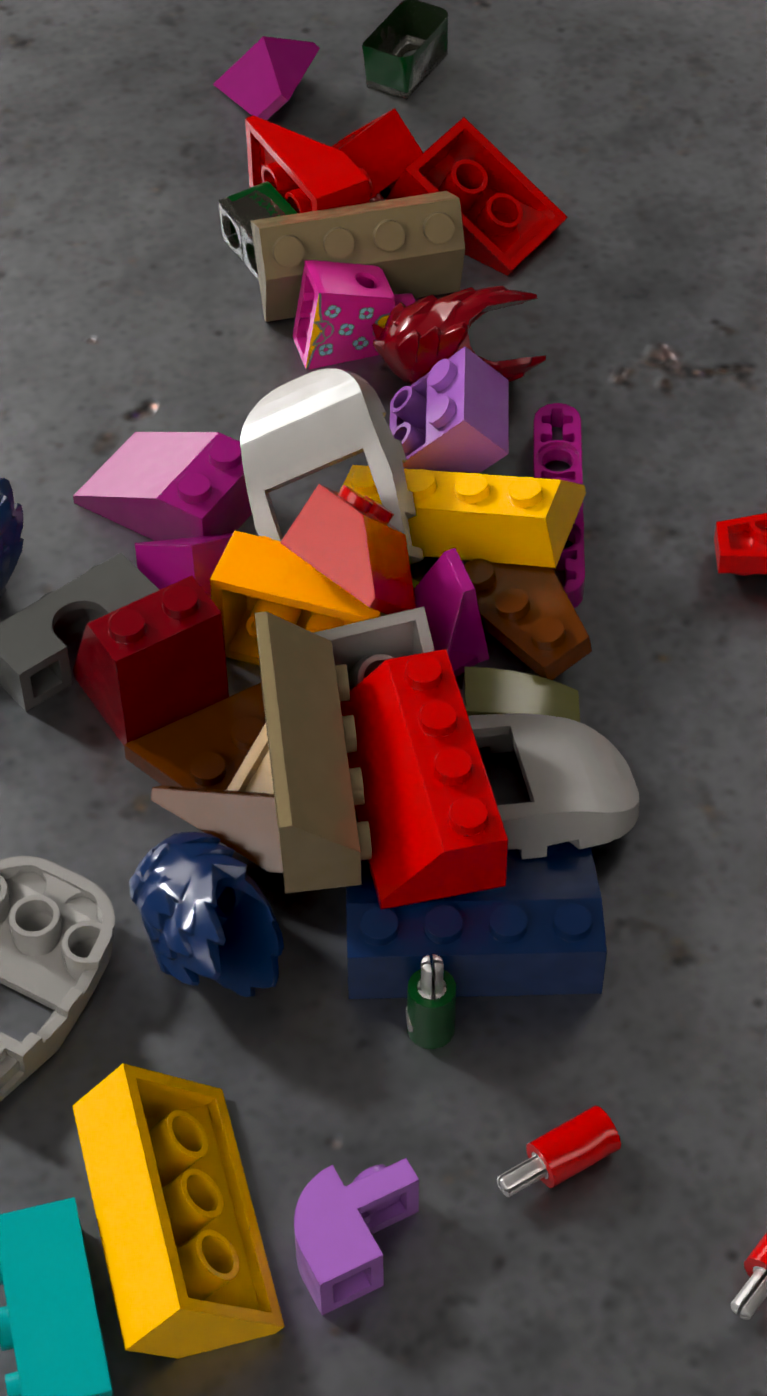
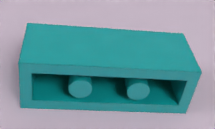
M75 1197L0 1214V1285H4L7 1306L0 1307V1346L2 1351L14 1349L18 1370L5 1374L7 1395L114 1396L83 1230Z

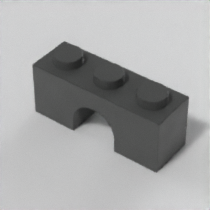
M119 553L102 564L93 566L86 573L59 589L45 594L38 601L9 618L0 620V685L25 712L34 708L73 684L67 645L83 638L88 622L152 594L159 589L122 553Z

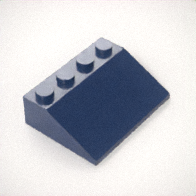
M570 842L547 846V857L522 859L519 849L508 850L506 886L382 910L367 860H361L362 885L346 887L349 999L407 998L409 979L412 974L421 969V960L426 955H430L432 967V954H436L443 959L444 970L453 976L456 983V997L602 994L607 947L602 897L591 847L578 849Z

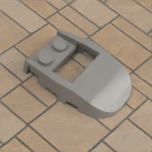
M319 369L272 390L251 410L242 428L240 448L255 529L259 536H266L273 540L281 541L283 537L269 492L364 452L381 503L394 514L389 523L406 535L409 562L412 565L424 560L422 548L413 546L408 519L416 516L413 492L407 488L403 463L407 462L401 440L394 438L384 418L387 413L377 393L361 376L341 369Z
M539 714L468 716L478 748L487 747L489 754L513 752V749L515 750L531 802L497 806L508 838V850L519 849L522 859L547 857V846L570 842L578 849L598 846L621 838L636 824L640 812L639 792L631 770L616 747L591 727L568 718Z
M14 856L0 859V983L54 1010V1012L37 1034L31 1032L22 1042L0 1032V1102L60 1049L96 989L109 963L113 949L115 915L112 903L106 893L91 880L47 859L33 856Z

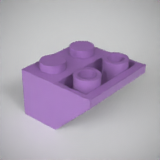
M465 346L448 359L438 361L430 372L412 385L404 386L398 390L390 402L389 428L394 438L401 440L407 462L403 463V467L405 469L481 473L508 455L509 380Z

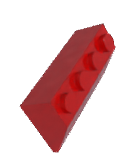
M443 649L386 659L350 690V701L340 702L342 716L353 715L355 721L357 752L347 753L349 768L361 767L365 805L354 806L357 822H369L372 859H367L381 910L506 886L508 838L447 650Z

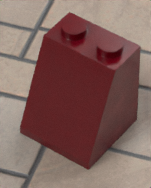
M192 575L86 624L73 668L74 678L123 746L132 740L229 697L222 612Z

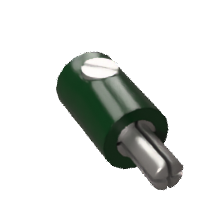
M432 954V967L430 955H426L421 960V969L412 974L408 981L406 1019L407 1032L410 1039L416 1045L425 1049H437L449 1043L454 1036L456 983L453 976L444 970L443 959L436 954Z

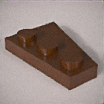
M484 559L468 560L463 564L476 591L483 628L540 677L554 680L592 652L590 637L553 568L492 563Z
M261 683L124 744L126 760L161 785L226 790L266 723Z

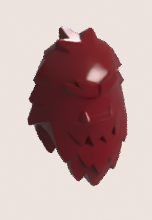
M502 285L474 290L470 287L439 299L434 295H429L407 307L400 302L392 309L385 326L373 323L372 328L375 336L373 346L389 369L404 382L412 385L430 372L438 361L448 359L465 346L475 354L470 346L468 332L471 324L488 311L523 304L538 298L534 293L508 290ZM546 355L494 362L480 357L508 379L509 382L525 376L526 372L546 361Z

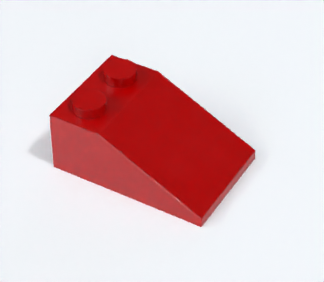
M253 115L245 118L249 188L266 181L270 182L297 213L369 203V197L373 194L371 179L368 173L363 168H358L345 152ZM266 196V204L271 203L270 206L273 205L267 211H272L273 208H275V211H278L271 216L267 212L268 218L277 217L279 214L284 216L285 213L279 206Z
M465 117L459 120L405 168L386 198L389 200L448 191L459 197L465 255L507 276L568 218Z

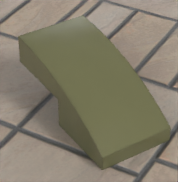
M464 667V705L468 716L524 713L563 717L580 722L578 690L544 677L523 672L487 667Z

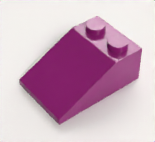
M134 432L73 495L75 504L154 541L234 533L252 515L243 471L240 441L220 432Z

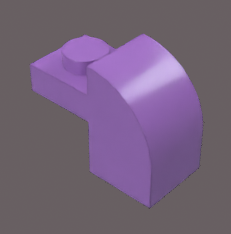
M407 1158L389 1166L383 1164L372 1166L361 1172L347 1186H344L334 1166L331 1165L312 1178L302 1191L294 1214L297 1265L302 1280L322 1316L384 1286L383 1253L372 1234L419 1212V1179Z

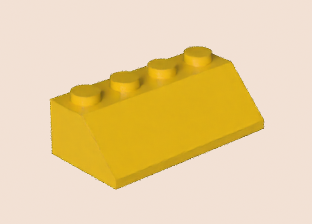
M352 465L343 485L350 487L363 497L366 495L382 505L369 465ZM404 468L407 488L413 492L416 516L408 519L412 545L422 548L423 557L440 558L444 551L456 548L461 560L484 559L492 563L556 568L586 495L585 485L565 480Z
M122 1063L72 1105L125 1351L180 1359L276 1334L285 1325L223 1090Z

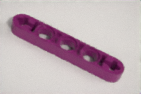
M552 403L540 407L535 413L533 423L534 478L557 479L583 484L581 417L574 407L562 403ZM553 427L562 428V440H552ZM558 460L568 463L571 467L565 471L557 472L547 469L544 465L550 461ZM583 502L567 539L573 545L562 551L556 568H553L556 571L565 570V587L563 589L574 608L578 607L583 601L585 587Z

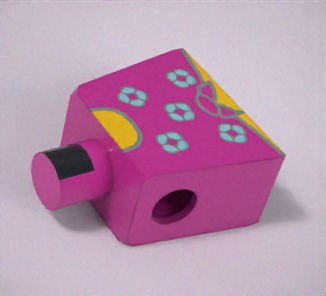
M305 260L292 335L305 369H315L378 356L379 354L373 346V340H375L372 328L373 323L385 326L392 309L400 302L406 307L416 302L413 294H394L383 269L375 265Z

